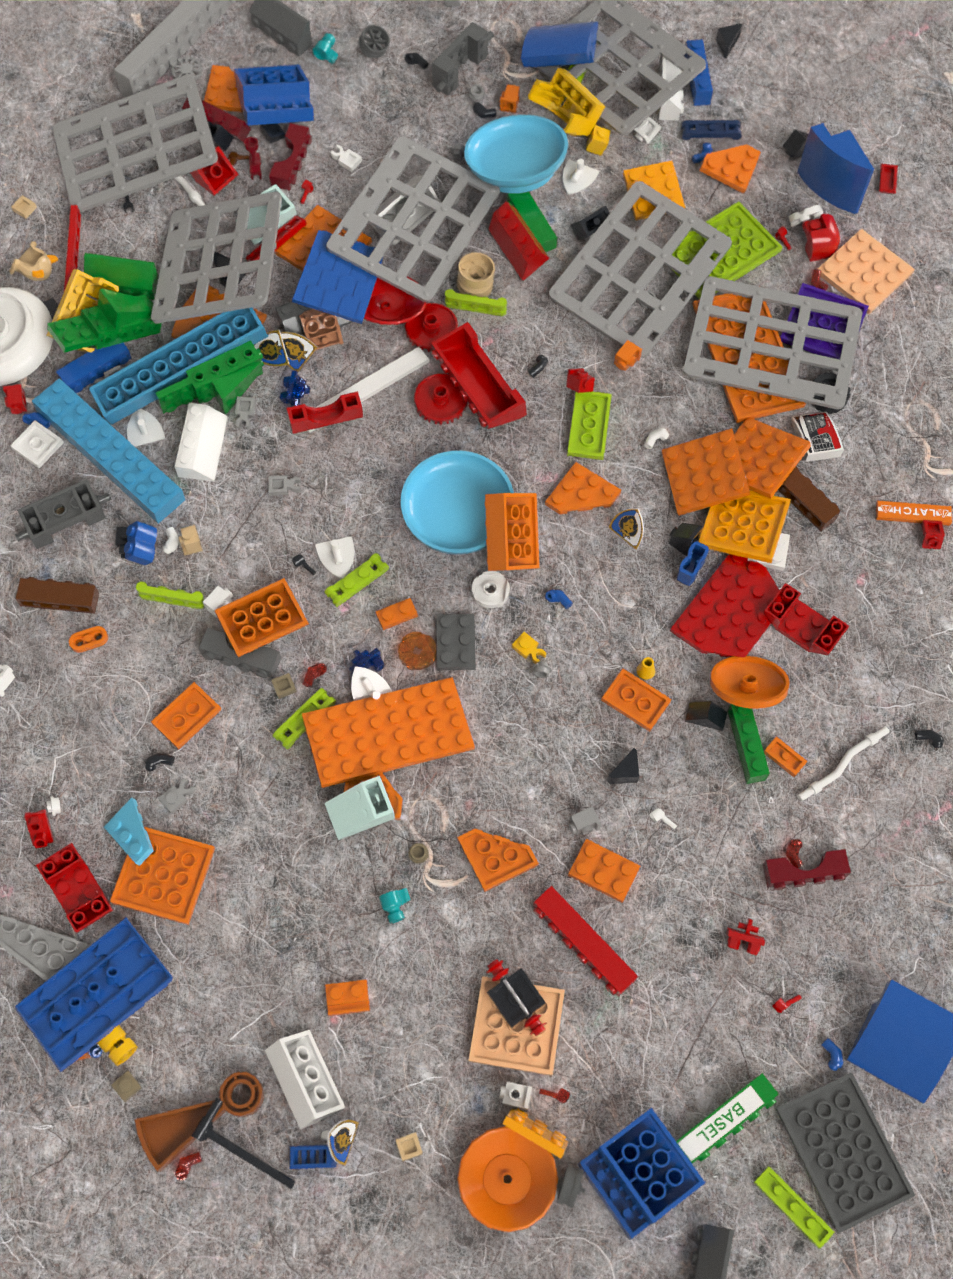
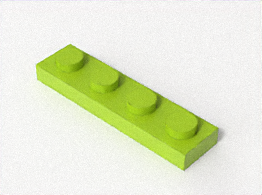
M767 1166L753 1182L818 1249H821L835 1233L770 1166Z

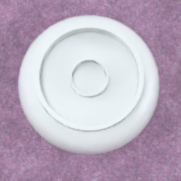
M0 288V386L15 383L34 372L47 357L53 343V339L46 336L48 332L47 323H51L53 320L47 307L33 294L18 288Z

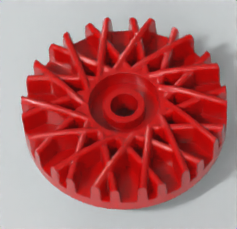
M427 303L422 314L414 320L405 323L406 337L409 338L410 343L412 342V346L417 345L422 351L425 348L429 353L433 350L432 342L458 328V321L452 310L438 303Z
M443 373L427 376L419 382L414 392V404L419 416L423 415L424 420L428 419L429 423L433 420L435 424L439 422L440 425L444 421L449 424V421L453 423L454 418L457 417L459 419V416L462 417L463 411H466L467 400L464 401L459 394V388L452 385L450 375Z

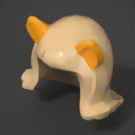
M32 241L30 248L19 259L14 260L10 268V274L12 275L16 271L30 280L43 281L49 278L52 272V264L59 259L55 255H47L41 249L36 248V242Z

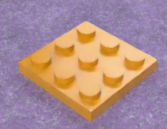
M672 160L623 170L622 174L627 192L635 182L641 181L685 209ZM640 197L632 207L635 221L648 218L656 206Z
M520 1108L516 1110L511 1109L503 1125L557 1157L562 1158L568 1145L564 1134L557 1130L554 1133L546 1129L547 1125L538 1119L535 1121L529 1119V1114Z

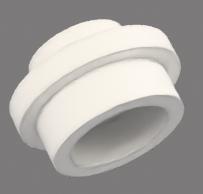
M50 796V801H46L47 812H52V816H56V814L61 813L59 797L54 798Z

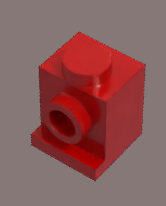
M584 368L568 369L566 387L578 393L593 392L595 377L588 375Z
M22 385L4 386L6 407L10 408V412L12 414L27 412L26 393Z

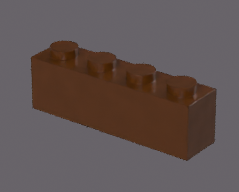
M797 466L778 489L785 498L791 499V503L821 532L833 523L841 512L838 506L831 502L822 490H818L812 484V481L799 471Z
M28 577L27 579L20 578L15 599L21 607L95 614L99 591L91 583L76 584L72 581L57 582L53 579H46L45 581Z

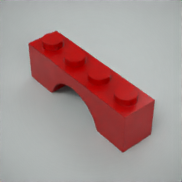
M358 391L340 395L335 402L324 407H309L301 404L287 408L293 434L363 418V409Z

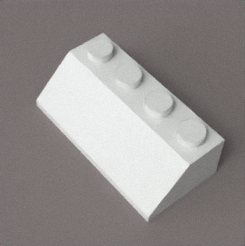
M660 56L659 75L670 83L683 71L663 56ZM683 90L678 91L659 108V120L679 121V116L683 114L684 103H681V100H683Z
M423 175L414 176L406 185L415 189ZM430 185L425 195L441 202ZM395 192L379 206L375 214L392 223L408 198ZM417 204L402 228L411 232L434 211ZM373 226L375 231L383 237L385 232ZM395 238L392 245H396L400 240Z
M189 403L175 463L178 477L215 481L228 416L208 405Z
M310 1030L279 1039L265 1050L300 1129L313 1125L345 1108Z

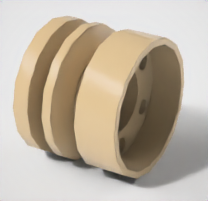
M472 252L463 256L458 264L457 289L459 293L488 297L492 292L495 264L493 260L480 252Z

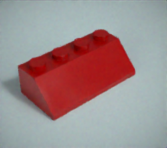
M506 201L493 213L488 230L515 271L524 281L550 258L514 206Z

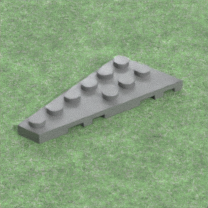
M0 915V946L45 981L92 945Z

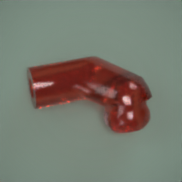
M814 269L811 285L826 291L828 284L820 280L822 271Z
M792 839L788 843L786 856L791 864L799 869L804 865L798 856L803 843L800 839Z
M200 1151L182 1157L179 1160L175 1169L177 1180H186L191 1167L202 1162Z

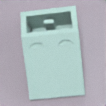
M275 184L261 194L280 192L282 202L278 224L279 230L296 215V208ZM268 205L250 208L247 230L265 226ZM263 237L251 239V241L256 245L262 241Z
M380 776L361 782L324 803L338 840L395 819L394 810Z

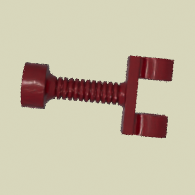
M250 136L244 140L245 149L250 152L251 179L254 180V175H258L261 180L260 153H256L259 147L258 140Z

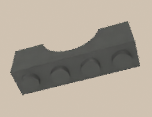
M207 628L199 646V650L205 659L211 661L215 659L226 666L234 665L241 671H252L262 678H273L281 661L280 651L265 646L258 648L252 653L238 657L228 646L226 633Z

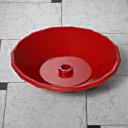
M407 276L408 279H410V280H412V281L418 283V282L415 281L414 279H412V278H410L409 276ZM377 277L364 319L381 325H399L412 321L422 314L427 302H423Z

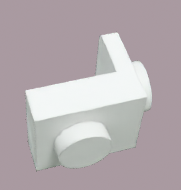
M648 117L638 128L634 129L636 133L634 136L640 142L644 140L648 144L659 132L661 126Z

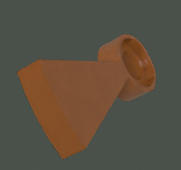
M236 1072L227 1077L222 1083L219 1092V1098L223 1101V1104L212 1122L214 1123L226 1111L236 1117H248L256 1113L264 1100V1088L260 1080L248 1072ZM240 1084H247L251 1088V1098L247 1103L238 1105L233 1101V1090ZM214 1100L134 1119L142 1148L157 1172L165 1169L196 1140L191 1135L201 1118L205 1117Z

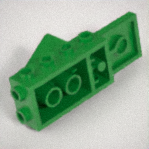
M102 288L99 289L97 306L82 309L80 316L47 323V330L63 352L66 353L93 345L96 349H101L158 334L161 332L162 323L156 324L152 321L153 302L145 294L132 296Z
M250 340L185 371L186 379L156 392L162 413L173 412L177 407L183 404L187 405L194 399L199 404L207 403L213 397H216L224 413H228L236 404L237 397H241L253 381L263 374L262 367L264 363L260 349H256Z

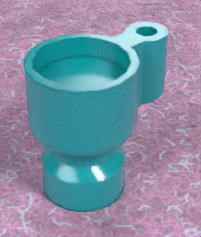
M325 33L322 40L318 41L313 48V54L319 60H327L329 63L334 64L338 58V53L331 48L336 42L332 34Z
M407 888L390 891L379 896L382 909L389 914L388 920L390 924L405 919L400 906L411 900Z

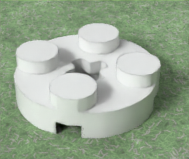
M815 205L804 209V211L793 213L788 218L791 227H795L803 221L814 220L824 213L821 205Z
M485 571L473 581L472 595L475 603L485 608L502 607L509 597V582L497 571ZM493 586V589L496 591L488 593L485 589Z

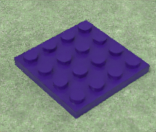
M802 283L798 295L860 308L862 310L860 328L869 307L863 303ZM792 307L787 321L797 323L800 309ZM811 311L808 326L845 333L848 319ZM782 332L780 337L782 343L792 346L794 334ZM805 337L803 350L840 360L843 345Z

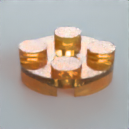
M418 631L405 635L398 647L399 659L409 670H422L434 663L436 657V644L433 638ZM415 647L423 650L419 655L412 653Z

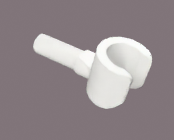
M659 808L649 814L654 822H658L661 819L673 829L677 827Z

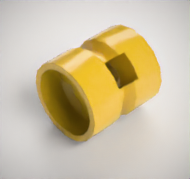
M120 1025L115 1027L111 1033L97 1043L105 1053L109 1052L108 1057L116 1066L128 1060L138 1048L131 1038H126V1032Z

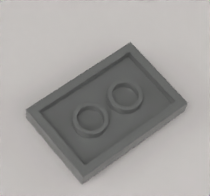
M436 614L437 671L476 670L474 614Z

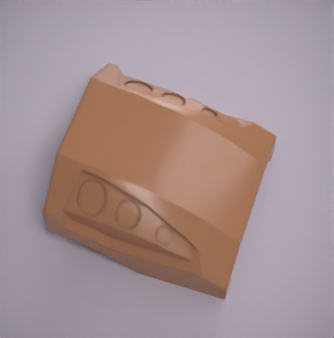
M315 309L305 311L299 316L304 335L318 347L316 350L335 344H343L337 316Z

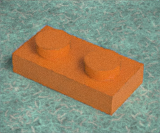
M411 598L375 612L383 630L418 617Z
M777 736L764 750L766 756L793 777L808 762Z

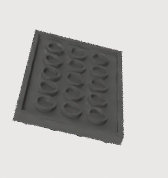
M852 1072L776 1108L837 1234L916 1196Z

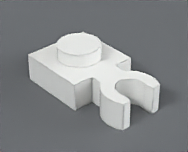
M339 145L336 146L338 153L331 151V157L338 160L339 165L351 172L362 162L361 156L350 149L345 152Z

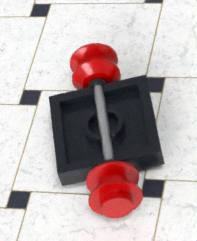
M494 960L487 966L488 970L486 973H492V981L500 980V983L487 992L488 996L510 1028L526 1019L524 1028L529 1027L531 1029L529 1035L534 1034L537 1037L546 1030L544 1026L547 1022L541 1023L539 1020L541 1014L533 1015V1013L544 1006L546 1002L522 968L507 978L506 975L509 968L502 967L504 961Z

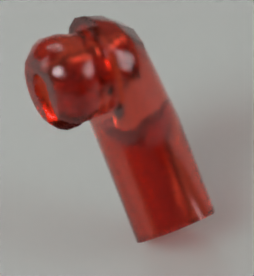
M318 663L309 667L303 685L312 687L314 679L325 674L327 666L324 663Z

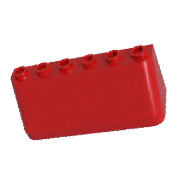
M469 322L464 323L431 343L433 349L431 351L432 356L436 361H440L443 372L450 375L452 385L459 388L460 396L464 401L467 400L469 402L468 406L471 412L478 415V421L483 428L491 429L519 420L527 415L525 400L516 388L512 390L479 345L478 336Z

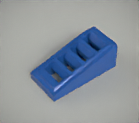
M328 1145L290 1146V1169L336 1168V1161L332 1158ZM307 1150H310V1164H307ZM316 1150H319V1163H316ZM298 1151H302V1164H298Z

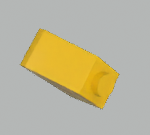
M595 124L588 136L586 151L601 156L609 144L611 130Z

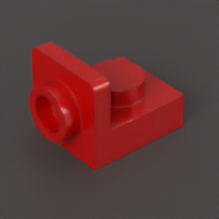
M923 520L922 530L924 539L922 548L941 549L945 536L942 521Z

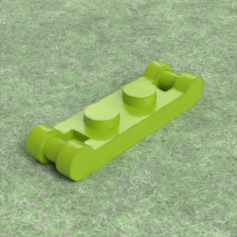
M452 289L445 291V306L448 308L496 316H504L507 313V300L503 297L490 299L488 297L455 293Z
M375 553L369 560L336 584L329 586L324 593L327 597H331L332 603L338 607L389 569V566L386 562L383 563L378 553ZM376 565L378 568L373 570L371 567ZM341 591L343 594L338 595L337 592Z
M138 582L136 584V590L141 599L196 609L205 607L203 604L204 597L199 591L191 594L181 589L174 591L163 586H147L145 582Z
M320 688L274 732L273 737L276 740H280L283 743V747L289 749L306 731L302 713L334 706L336 700L333 697H329L327 691ZM322 700L324 703L320 705L318 701ZM288 730L292 733L289 737L285 735V732Z

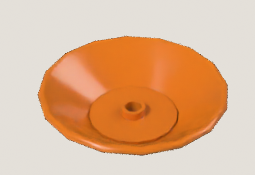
M504 1126L489 1129L470 1143L461 1158L457 1180L461 1200L472 1217L490 1229L512 1232L529 1228L545 1216L555 1199L558 1174L554 1157L549 1151ZM505 1175H509L512 1179L509 1184L503 1181Z

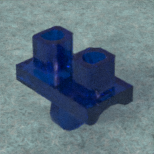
M297 370L292 371L291 376L284 377L283 385L286 389L288 388V391L280 393V400L292 406L299 405L300 399L304 397V394H309L311 389L306 384L307 381L298 375Z
M375 648L370 653L366 649L360 653L356 649L353 651L355 658L351 660L353 665L349 670L351 677L355 667L368 669L372 666L376 672H379L385 667L380 651Z

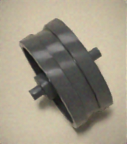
M377 25L365 27L359 37L361 51L371 58L383 56L390 44V38L386 30Z
M571 1164L567 1165L564 1177H561L560 1180L558 1179L557 1184H559L558 1188H560L557 1203L573 1208L577 1194L579 1195L580 1192L585 1193L586 1189L582 1188L581 1184L584 1169L573 1167Z

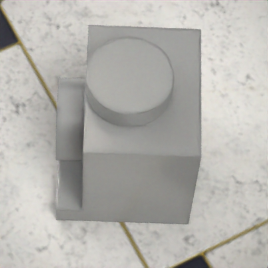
M592 806L572 815L568 825L573 835L581 833L586 835L592 832L593 828L596 831L600 830L601 822Z

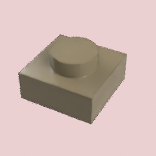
M289 673L271 680L278 699L297 692Z
M130 1071L124 1073L111 1084L124 1102H127L142 1089V1086Z

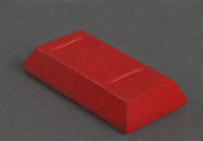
M881 163L880 193L896 194L898 165Z

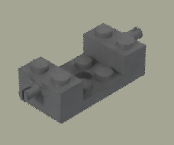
M472 22L432 62V85L438 93L443 92L449 95L457 89L459 85L458 68L465 64L467 59L478 65L487 58L488 43L494 37V33L492 31L488 32Z
M85 479L18 509L17 511L24 523L25 530L15 534L16 539L19 542L29 537L36 549L54 542L51 536L54 533L83 520H86L90 526L106 519L102 510V504L112 499L109 493L98 497L94 494L88 480ZM58 508H65V511L63 513H55Z

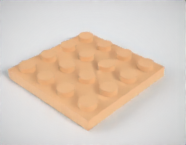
M860 229L817 269L816 274L848 299L868 305L867 313L870 314L909 278L915 269L863 229Z
M482 976L469 1062L552 1076L565 990L534 985L546 1004L536 1010L533 1015L541 1014L539 1019L541 1023L547 1022L544 1026L546 1030L535 1037L534 1034L529 1035L531 1032L529 1027L524 1028L526 1019L510 1028L487 994L490 989L500 983V980L492 981V978Z

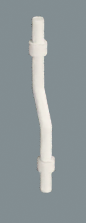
M149 140L144 144L147 149L153 147ZM182 176L174 178L184 187L193 203H196L197 206L205 205L201 200L200 194L194 191L185 178Z
M884 726L875 733L871 732L865 736L863 741L847 750L832 773L818 782L814 781L808 786L809 788L797 795L798 799L802 802L811 795L820 793L823 787L841 776L854 755L866 747L878 743L880 738L889 733V729Z

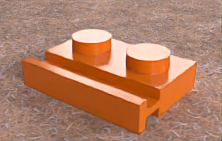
M367 979L325 985L328 1016L370 1011Z

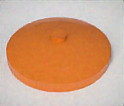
M734 656L721 660L713 667L710 677L711 688L718 697L730 704L751 709L767 708L779 704L786 698L790 685L788 675L780 666L769 660L754 656Z

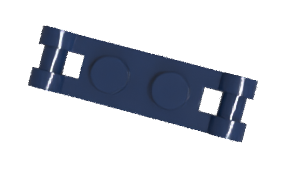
M685 120L681 123L683 140H690L691 138H732L733 140H739L742 137L740 130L741 122L739 120Z

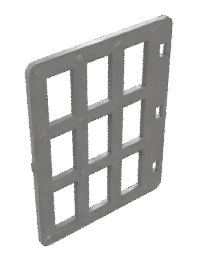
M595 0L568 24L589 22L602 11L622 27L610 37L597 30L596 42L599 46L595 49L594 63L577 64L569 72L575 78H578L587 70L606 84L607 87L595 96L602 104L617 93L638 109L625 121L607 107H605L599 119L620 135H628L706 68V61L623 0ZM618 3L623 6L621 9L616 7ZM651 28L656 30L654 34L649 31ZM630 33L652 48L639 60L618 45ZM608 51L630 67L617 79L595 63ZM686 53L691 56L689 59L684 57ZM660 55L683 71L670 83L648 67ZM554 66L534 67L550 80H552L557 71V68ZM638 74L660 90L648 101H645L626 86Z
M187 74L60 121L53 126L70 205H77L80 212L212 165L218 160L197 82L192 74ZM177 84V87L168 90V87ZM184 96L188 97L190 108L157 120L154 107ZM127 102L129 103L128 105L123 107L119 106ZM144 112L147 124L114 136L111 123ZM194 118L197 131L163 143L160 130ZM80 120V123L74 125L71 124L73 122ZM101 127L104 140L71 151L68 139ZM150 134L153 147L120 159L117 146ZM200 141L203 150L202 155L172 166L169 165L166 153ZM107 150L110 163L80 174L76 173L74 162ZM156 157L159 166L158 171L126 182L123 169ZM113 173L116 186L82 198L79 185Z
M399 137L328 240L327 250L423 302H430L435 297L464 249H467L469 246V241L499 196L500 188L482 181L471 171L406 137ZM394 152L398 154L396 160L391 158ZM413 156L430 164L415 189L397 180ZM440 170L457 178L442 203L425 195V192ZM467 184L484 193L470 217L452 209ZM391 189L408 198L392 223L375 214ZM368 190L373 192L370 198L365 196ZM417 204L435 212L420 237L402 228ZM445 218L463 227L447 252L429 243ZM368 223L385 232L369 257L351 249ZM342 229L347 231L344 237L338 235ZM395 238L413 247L397 272L379 263ZM423 252L441 261L425 287L407 278Z
M637 181L631 186L597 231L589 237L590 240L549 290V297L619 345L623 346L629 340L642 348L641 358H645L730 249L732 240L647 184ZM642 197L656 206V208L639 230L635 232L621 223V220L636 201ZM665 213H667L682 224L661 249L646 238ZM692 229L706 238L707 242L690 264L686 265L672 256V254ZM614 231L629 242L610 267H608L593 256ZM640 248L655 259L634 284L618 273L636 250ZM714 252L719 254L715 261L710 259ZM665 264L679 273L680 277L660 301L644 290ZM586 266L602 277L585 299L579 302L565 293V291ZM612 283L625 291L627 295L606 320L591 310V308ZM683 292L688 294L684 301L679 298ZM638 300L651 308L653 312L632 337L617 327V325L635 301ZM652 332L658 334L653 341L648 339Z
M280 192L265 193L186 208L172 213L151 319L154 323L159 324L257 307L267 302L274 252L277 245L276 238L282 202ZM268 205L265 226L247 230L250 208ZM238 211L235 232L218 235L221 214ZM209 216L206 236L204 238L188 240L192 219ZM263 237L260 259L242 263L245 240ZM233 243L230 264L228 266L212 268L215 246ZM203 248L200 270L182 274L186 251ZM258 271L255 293L253 295L236 297L240 274ZM227 276L224 300L206 303L210 279ZM197 282L194 304L176 308L180 285ZM164 301L163 305L159 306V302Z
M707 277L704 281L683 373L685 376L828 408L842 409L846 402L862 319V310L858 307L792 294L786 291L773 290L717 277ZM715 291L752 298L749 313L712 305ZM766 301L799 308L797 323L761 316L762 302ZM814 311L847 318L845 333L808 326L810 312ZM709 316L747 324L744 338L741 339L706 331ZM757 326L794 334L792 349L755 342ZM805 337L842 344L840 360L802 352ZM703 342L741 350L738 365L701 358ZM751 352L789 360L786 376L748 368ZM800 363L837 371L835 386L797 378ZM704 371L715 373L714 377L703 375ZM759 383L769 385V389L758 387ZM814 395L824 397V401L813 399Z

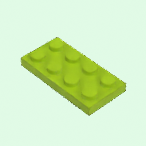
M576 392L567 456L604 460L612 394Z

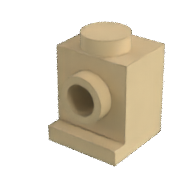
M195 525L181 528L182 536H179V541L184 556L203 551Z

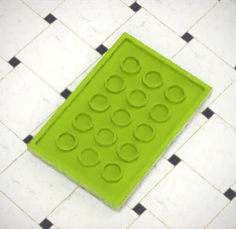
M739 201L706 221V223L732 240L730 249L708 277L736 281L782 251V245ZM692 230L673 252L672 256L689 265L707 242V239ZM714 252L710 259L715 261L719 254ZM672 270L678 277H680L679 273ZM704 283L695 293L699 300L701 298Z

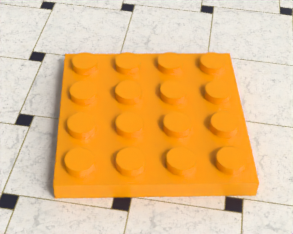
M750 491L751 495L710 507L698 542L708 546L710 550L772 563L791 499L773 496L770 499Z

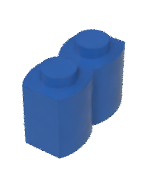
M136 521L130 524L126 530L128 542L124 547L125 559L146 566L152 563L154 559L157 528Z
M698 541L690 546L687 557L680 564L677 581L687 586H690L695 581L698 571L705 563L709 551L708 546Z

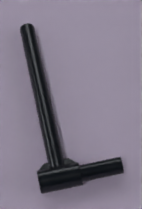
M216 1097L205 1117L201 1118L191 1136L200 1142L209 1138L292 1189L296 1181L213 1131L212 1120L223 1104V1101Z

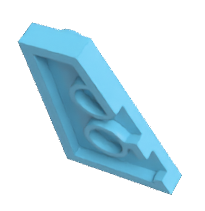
M131 798L104 828L128 856L140 866L154 850L148 833L144 829L142 816L137 809V802Z

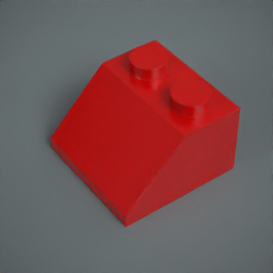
M219 146L215 147L218 160L214 164L190 172L194 180L213 196L239 175Z

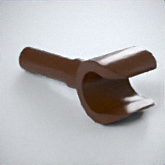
M232 151L227 159H230L229 162L232 165H236L238 160H248L249 155H239Z

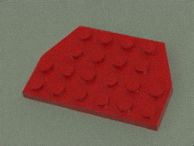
M729 554L674 623L670 632L700 653H713L726 658L734 656L746 657L772 624L764 610L780 590L765 566L756 560L755 562L748 561V558Z

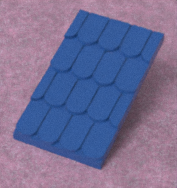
M318 230L292 302L362 324L377 277L330 253L327 250V242L332 234L328 231ZM356 241L351 249L369 257L375 247H370Z
M124 918L15 1006V1010L59 1072H62L87 1053L92 1046L111 1033L115 1027L143 1007L147 1001L166 988L173 977L130 921Z

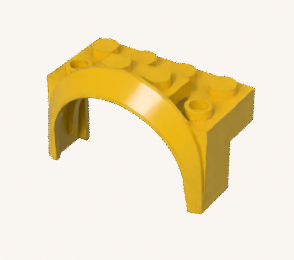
M561 68L557 69L551 82L536 79L528 94L529 100L545 107L561 118L567 124L566 128L563 129L564 132L571 136H589L606 107L568 70Z
M73 269L52 322L80 316L82 309L98 305L99 289L103 288L118 292L119 286L101 277H92L78 269ZM86 294H88V295H90V296L96 298L97 301L94 300V299H92V298H90V297H88V296H86ZM48 331L46 336L54 339ZM89 346L77 350L92 353L95 348Z

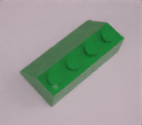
M85 253L84 273L92 277H101L119 286V293L132 296L145 294L149 300L155 299L159 277L154 262Z

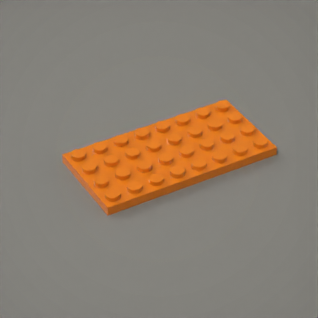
M727 293L714 296L712 305L749 313L752 298ZM700 300L693 301L696 315ZM763 301L760 315L772 318L766 301ZM709 316L706 331L743 339L747 324ZM757 326L755 342L784 348L778 331ZM707 343L713 360L738 365L741 350ZM751 352L748 368L786 376L789 360ZM761 383L758 385V387L769 389V385ZM722 384L736 423L744 422L749 418L757 419L804 408L806 405L805 402Z
M453 677L381 694L379 699L368 697L302 713L321 788L475 749Z

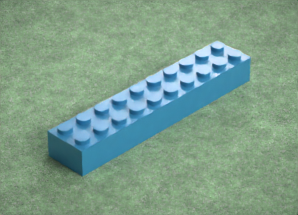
M252 307L223 312L89 387V390L104 418L112 425L157 400L156 392L186 379L185 371L250 340L254 345L267 338L268 334Z
M60 378L32 400L38 413L44 416L62 436L158 524L186 500L179 486Z

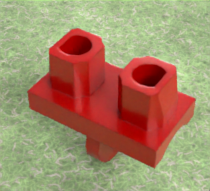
M46 810L25 813L24 817L33 846L35 848L46 847L49 843H53L54 838Z
M748 918L746 924L738 923L737 928L743 929L744 932L727 928V946L735 950L739 949L741 940L748 942L746 952L758 955L761 946L765 945L766 940L764 937L750 934V932L758 933L759 927L752 926L753 919Z

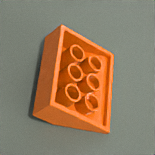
M537 493L485 494L488 571L539 568Z
M285 578L215 610L218 621L238 657L309 625Z

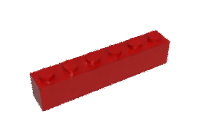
M552 886L534 901V913L540 919L544 918L549 923L547 925L554 934L558 933L563 938L562 942L568 949L573 948L576 951V957L584 965L587 963L592 968L590 970L591 973L598 980L601 978L607 984L605 987L612 995L621 996L637 980L639 976Z

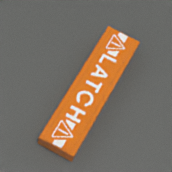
M877 501L876 520L922 523L923 520L942 521L943 525L950 526L952 524V507Z

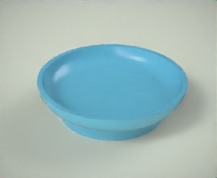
M512 115L493 120L476 130L468 139L464 154L469 169L482 181L498 186L500 192L525 193L543 186L552 178L565 160L568 150V138L558 124L547 118L535 115Z
M447 451L427 458L409 474L401 493V511L412 534L427 547L447 554H469L487 547L485 494L514 493L505 472L490 459L469 451Z

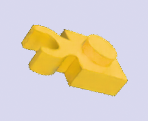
M523 632L512 644V648L525 659L530 655L535 664L540 661L536 658L537 655H541L544 658L547 655L543 649H537L539 643L526 632Z

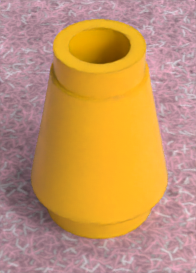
M650 657L644 658L636 668L637 675L641 679L648 680L655 675L654 660Z

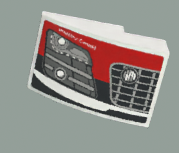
M827 412L791 417L795 436L811 443V447L804 455L805 462L841 457L844 450L838 431Z

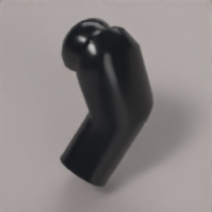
M157 753L146 759L145 769L147 771H154L156 765L160 763L173 766L175 757Z

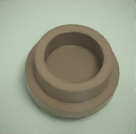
M416 843L410 847L408 855L412 862L420 864L427 860L429 852L424 844Z

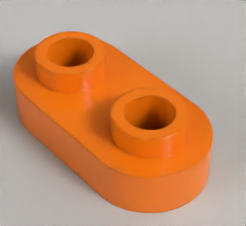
M95 626L72 634L69 638V645L74 652L82 653L106 644L108 633L103 627ZM97 636H102L101 639L96 640ZM79 642H83L81 646H77Z

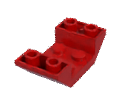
M785 583L764 610V613L774 628L808 652L828 656L847 631L849 625L834 615L828 620L799 600L801 593Z
M70 843L36 865L45 882L51 887L76 933L113 911L106 895L73 843Z

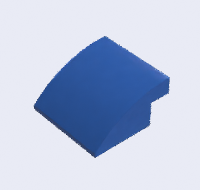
M598 21L531 27L523 43L521 54L523 66L531 68L594 63Z
M299 65L234 68L238 96L248 126L314 121V108L310 103V82Z
M824 123L812 126L797 173L819 197L837 208L857 214L874 171L872 164L850 130L831 136Z
M891 979L887 982L879 1001L872 1005L846 1060L924 1104L953 1057V1013Z
M652 1108L577 1164L579 1168L584 1169L583 1174L629 1240L649 1225L654 1224L706 1183Z

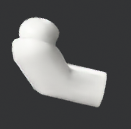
M659 428L650 432L644 447L652 449L657 439L666 440L669 433L665 428Z
M173 527L165 530L169 538L163 546V551L166 554L174 552L180 544Z

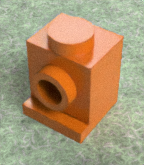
M507 84L506 90L502 91L500 98V111L516 113L520 86Z
M627 340L615 354L614 364L620 370L626 371L629 366L633 367L636 361L640 360L642 348Z

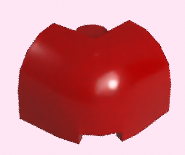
M821 214L819 219L803 221L802 227L807 238L805 251L809 261L812 262L831 257L837 251L840 243V231L835 218L830 214Z

